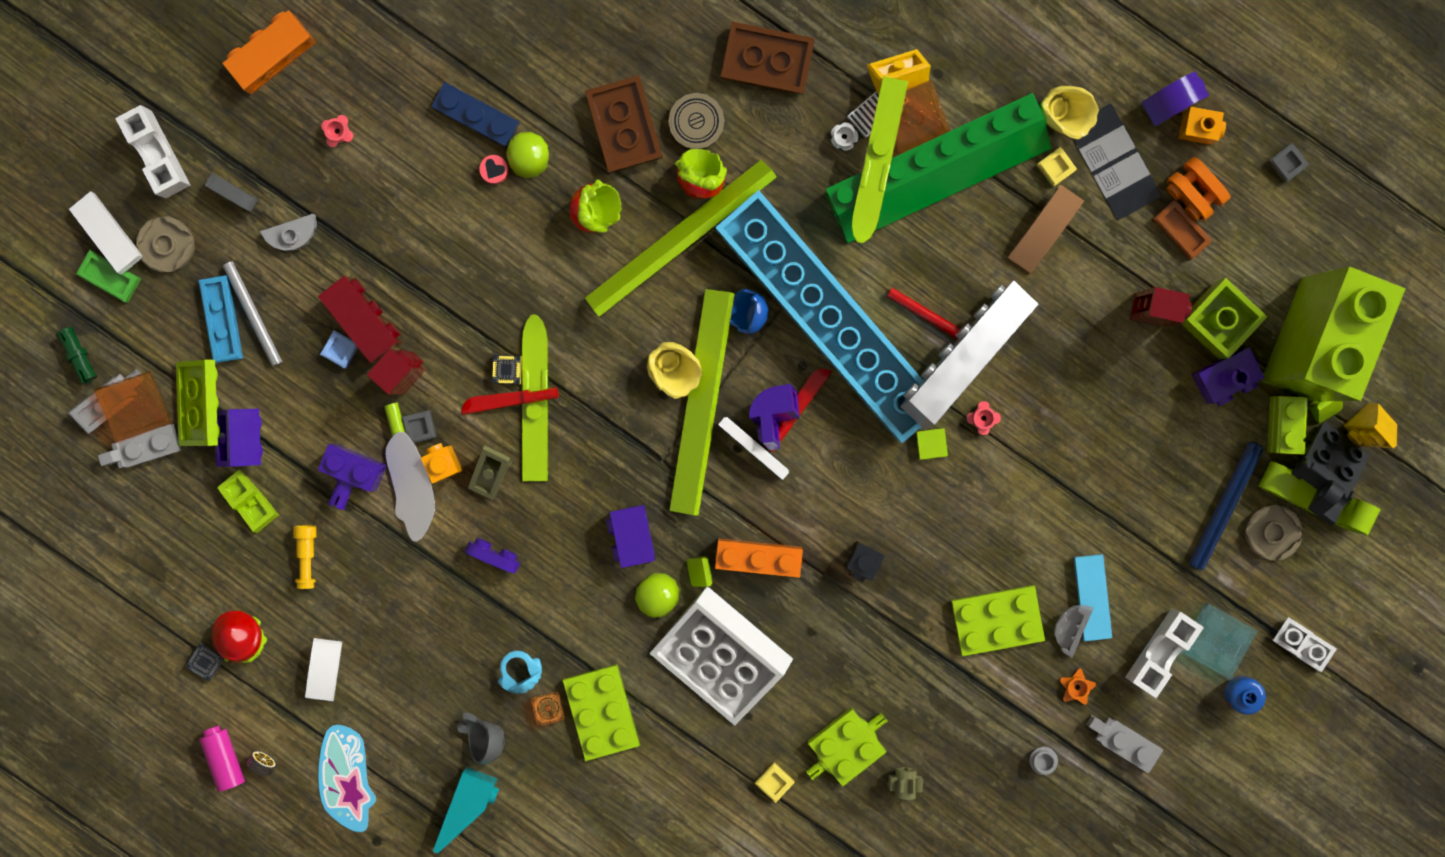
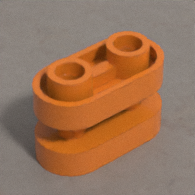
M1192 157L1183 165L1187 173L1184 176L1179 172L1171 175L1167 179L1168 187L1166 189L1174 199H1180L1186 206L1185 211L1194 221L1199 219L1204 222L1214 213L1210 206L1212 203L1221 207L1231 197L1227 189L1198 158ZM1193 182H1195L1198 185V187L1205 193L1203 197L1194 188V186L1192 185Z

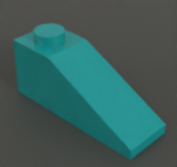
M466 767L458 783L433 852L439 853L482 814L489 803L494 804L499 792V788L495 787L498 778Z

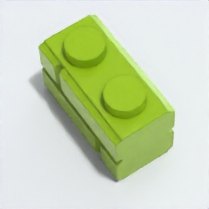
M1270 396L1267 452L1305 454V442L1303 439L1306 438L1308 398Z

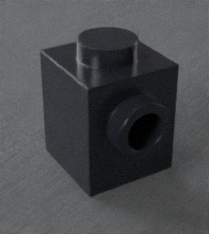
M857 541L845 563V567L850 570L848 575L861 582H864L865 578L872 581L885 556L877 550Z

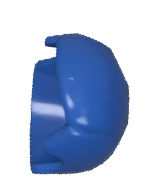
M742 289L734 295L730 324L737 327V331L753 334L758 332L767 321L768 305L761 294L748 289Z

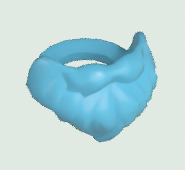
M515 650L509 652L500 663L502 676L499 678L498 683L503 689L513 694L528 692V690L534 688L541 678L542 666L540 659H533L523 651ZM514 657L524 659L531 675L519 683H516L506 671L507 662Z

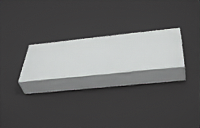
M90 191L69 209L117 273L122 275L143 258L142 254L95 193Z
M728 417L722 419L718 424L782 480L787 476L789 470Z

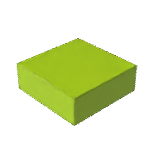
M945 428L916 432L920 460L948 456Z

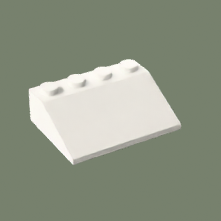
M708 586L650 652L656 660L733 725H736L784 676L793 660L792 657Z

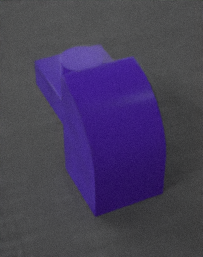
M1194 71L1156 92L1141 103L1154 126H1157L1206 98L1209 94L1205 89L1203 80Z
M791 384L770 387L762 391L754 399L750 407L749 418L756 425H761L757 427L759 441L763 442L769 450L781 449L778 422L800 419L797 391Z

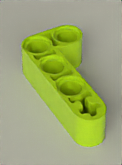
M1270 461L1258 487L1314 514L1308 507L1317 489L1304 479L1299 480L1293 476L1291 469ZM1352 498L1342 509L1335 525L1348 531L1368 536L1380 509L1365 501Z

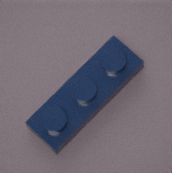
M446 82L443 83L431 106L440 113L506 148L520 125L519 121Z

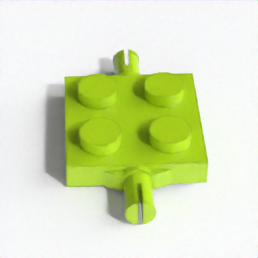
M852 707L847 709L808 740V744L817 754L819 761L806 770L807 774L814 780L827 770V772L835 776L842 786L846 785L887 752L878 741L875 733L878 728L888 722L880 712L867 722L860 718Z

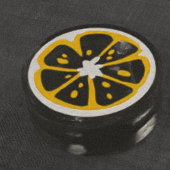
M253 751L246 761L248 767L261 776H270L277 766L272 757L261 751Z

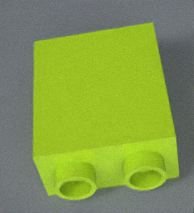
M1350 266L1302 277L1263 374L1265 378L1261 379V381L1297 396L1306 397L1312 402L1361 401L1406 288Z

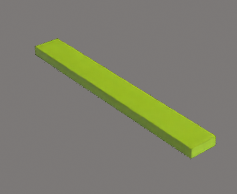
M760 160L725 187L718 195L711 198L595 289L585 299L595 313L601 316L740 207L758 190L760 191L777 176L769 166Z
M705 290L695 357L701 365L702 376L697 388L691 390L688 394L670 511L695 516L699 515L735 295L731 292Z

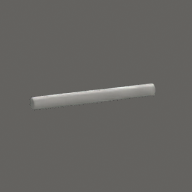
M233 261L224 264L223 268L272 367L281 364L282 360Z

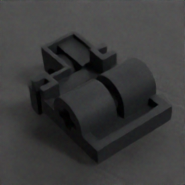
M1326 422L1319 425L1314 435L1305 443V454L1297 455L1301 460L1295 464V469L1292 470L1291 474L1299 480L1304 479L1317 489L1308 509L1332 526L1336 523L1344 506L1352 500L1355 494L1353 489L1370 455Z

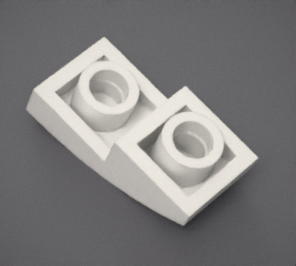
M1289 617L1272 640L1319 672L1323 671L1337 650Z
M314 638L305 698L334 701L342 642Z

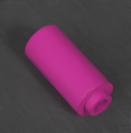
M219 725L202 731L204 736L199 738L217 791L221 792L245 782L227 729L220 730Z

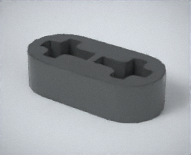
M213 173L209 175L204 184L252 212L258 201L257 198Z

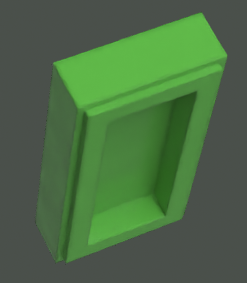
M89 250L76 273L79 277L126 303L129 302L142 279L129 271L124 272L122 275L117 273L105 257L92 250Z

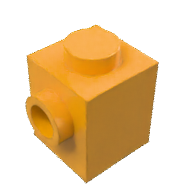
M1189 107L1183 111L1178 139L1209 145L1216 143L1225 133L1226 122L1223 121L1224 113Z
M441 443L426 449L428 455L421 457L432 484L463 471L452 445L443 447Z

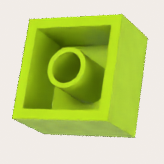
M1227 278L1216 280L1191 307L1188 319H1184V323H1181V325L1218 359H1229L1267 316Z

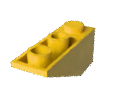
M1368 403L1343 425L1349 432L1347 434L1348 438L1356 446L1394 448L1397 446V424L1379 403Z

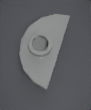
M311 214L260 232L265 241L274 248L283 251L299 250L308 245L309 240L313 237L317 227L316 215Z
M1086 605L1072 606L1063 611L1056 622L1054 636L1062 652L1073 658L1094 607Z

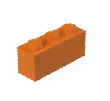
M289 10L274 16L271 20V25L264 30H258L253 33L246 45L232 50L227 55L228 59L223 62V65L243 90L251 95L317 43L297 17Z
M718 538L715 569L800 578L803 549L798 546Z

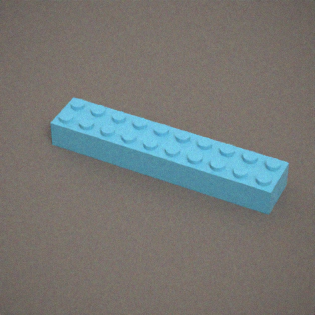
M758 190L716 227V232L899 443H903L921 427L900 407L906 400L903 395L914 383L919 385L923 379Z

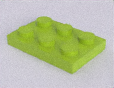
M215 360L176 362L179 446L218 445L220 430L217 424V409L219 401L216 396L218 373L215 367Z
M1034 585L951 600L962 656L1045 641Z
M618 664L563 679L585 761L640 746Z

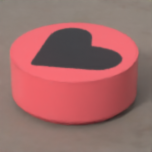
M490 155L482 160L480 174L488 183H502L508 176L509 167L502 157Z

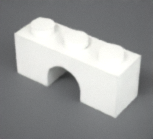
M140 105L115 118L127 142L134 146L142 157L146 166L142 170L156 195L168 198L191 186L151 110Z
M1171 608L1125 678L1157 698L1172 676L1169 670L1173 661L1183 650L1189 651L1204 627L1182 612Z

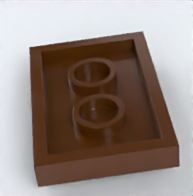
M732 22L721 79L804 95L815 38Z
M639 75L585 91L609 174L663 158Z

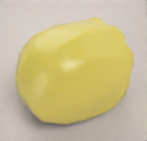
M1059 86L1051 89L1047 93L1046 98L1041 102V111L1046 124L1054 131L1077 140L1085 137L1097 122L1098 105L1094 100V96L1084 88Z
M663 342L648 355L647 370L649 377L657 388L663 390L668 396L675 399L685 397L699 385L702 376L700 362L684 346L675 342Z

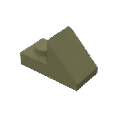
M484 446L468 489L494 500L504 475L513 462L511 458Z

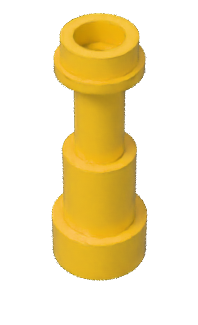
M293 526V538H296V555L299 558L300 579H296L295 583H297L298 589L314 588L315 579L311 578V558L314 557L316 526Z

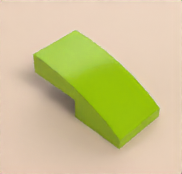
M241 470L235 472L217 487L232 509L240 513L255 533L260 532L279 516L264 495Z

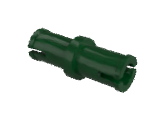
M73 327L60 330L61 333L57 332L55 335L66 353L65 360L67 363H71L80 384H87L97 379L98 376L95 374L87 358L88 351L86 348H82Z

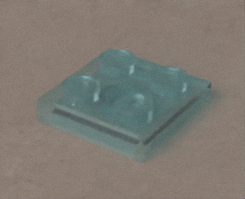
M1206 603L1195 621L1204 628L1189 651L1183 650L1181 653L1231 680L1258 631Z

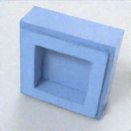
M334 330L320 355L347 369L358 347L352 339Z

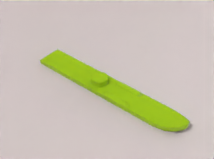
M883 76L852 219L853 236L858 243H865L869 240L878 223L908 81L886 76Z
M531 315L526 321L523 330L522 391L529 389L532 392L548 389L547 331L538 315ZM548 400L522 404V481H548Z

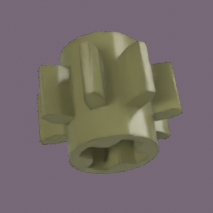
M899 767L896 768L895 775H889L888 788H890L889 791H895V798L913 800L916 799V792H923L922 776H917L916 769Z

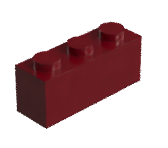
M344 275L321 293L318 298L367 360L372 364H377L389 349H396L402 344L398 338L401 334L393 323H386L380 316L383 313L380 306L373 299L369 302L363 292L366 289L356 277L351 279Z
M1159 287L1136 292L1129 320L1159 327L1184 323V319H1188L1191 312L1192 303L1188 302L1190 294Z
M389 349L368 372L367 376L387 394L405 395L426 369L421 366L424 361L413 351Z

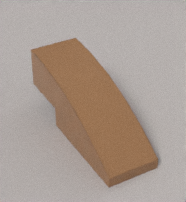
M1058 186L1007 258L1031 274L1066 228L1084 200L1064 186Z

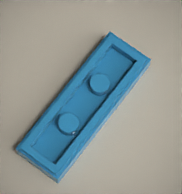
M227 275L198 280L212 360H215V363L243 359L232 291Z

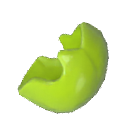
M520 132L510 140L506 152L507 161L516 175L523 178H533L546 170L549 150L542 136L533 132Z
M653 573L643 579L636 588L635 601L639 610L646 616L661 618L670 613L677 605L680 589L676 581L669 575Z

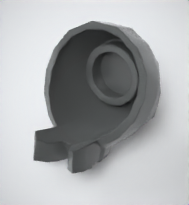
M463 713V721L457 723V730L459 733H468L469 749L473 761L476 764L484 765L494 762L501 755L505 745L503 729L489 721H483L471 713Z

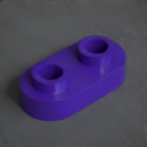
M476 538L475 542H468L465 553L505 571L517 572L521 563L516 560L517 554L502 549L501 552L491 549L492 544L480 538Z

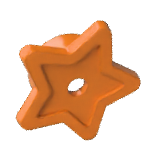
M1077 669L1072 677H1062L1060 679V682L1066 688L1063 697L1065 702L1076 699L1084 705L1088 703V695L1090 690L1096 687V683L1086 680L1082 669ZM1076 685L1080 686L1078 690H1075Z

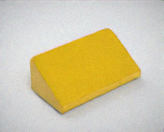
M917 49L867 65L878 95L883 76L908 81L907 89L929 81L931 66Z

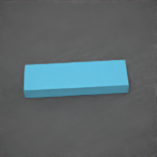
M1103 554L1073 557L1079 605L1094 607L1082 634L1083 641L1112 638Z

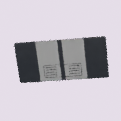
M1109 104L1099 109L1097 122L1090 129L1088 135L1078 140L1074 139L1113 213L1120 220L1160 198L1161 193L1113 105Z

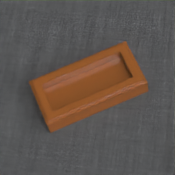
M1172 200L1152 219L1189 261L1194 259L1213 241L1176 200Z

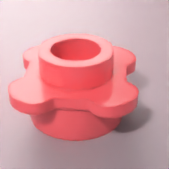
M339 115L337 118L330 119L329 121L325 120L321 125L327 137L326 143L330 147H336L338 143L344 141L350 142L354 137L347 125L348 118L344 115ZM336 129L340 130L338 134L335 133Z
M985 401L980 402L978 408L973 413L967 415V422L974 424L981 435H987L990 428L1001 420L1000 414L989 408V403ZM983 415L986 416L985 421L981 420V417Z

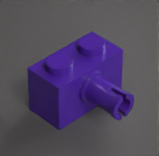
M1250 347L1241 348L1235 351L1229 359H1219L1192 373L1206 403H1216L1217 406L1233 400L1232 394L1240 390L1242 393H1246L1259 386L1257 382L1265 378Z
M328 444L318 471L333 476L337 480L328 504L345 510L353 487H359L369 492L377 491L387 464L339 444Z

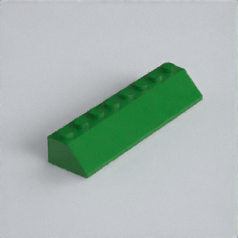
M1031 93L893 157L875 231L1050 150L1051 144L1045 118L1034 94ZM862 172L827 188L824 192L847 244L856 240L852 231V219Z

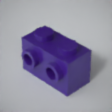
M259 409L217 410V424L220 433L218 445H215L216 467L261 465L263 449L260 444L262 421L259 416Z
M645 505L612 510L610 512L611 517L606 518L609 535L614 534L616 545L612 546L615 562L620 561L621 568L655 561L656 558Z

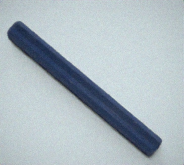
M1249 442L1189 561L1192 567L1198 570L1205 569L1264 450V447L1256 442Z

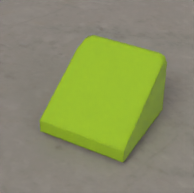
M1343 401L1313 402L1308 408L1318 423H1322L1342 410Z
M701 556L688 559L687 566L691 585L693 587L711 586L713 581L708 557Z

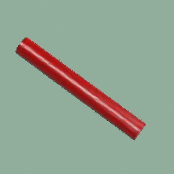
M893 287L891 288L886 297L955 339H959L956 334L961 328Z

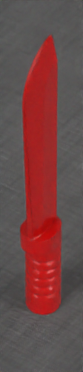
M818 369L810 375L798 393L799 415L802 414L829 378L832 371ZM797 419L779 422L780 443Z
M557 387L532 392L528 389L518 392L471 397L463 404L462 414L556 399L559 397Z

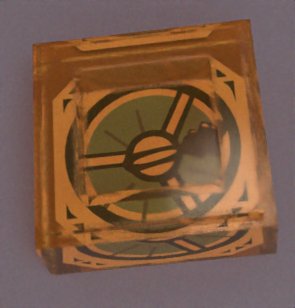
M559 691L531 698L537 726L565 720Z

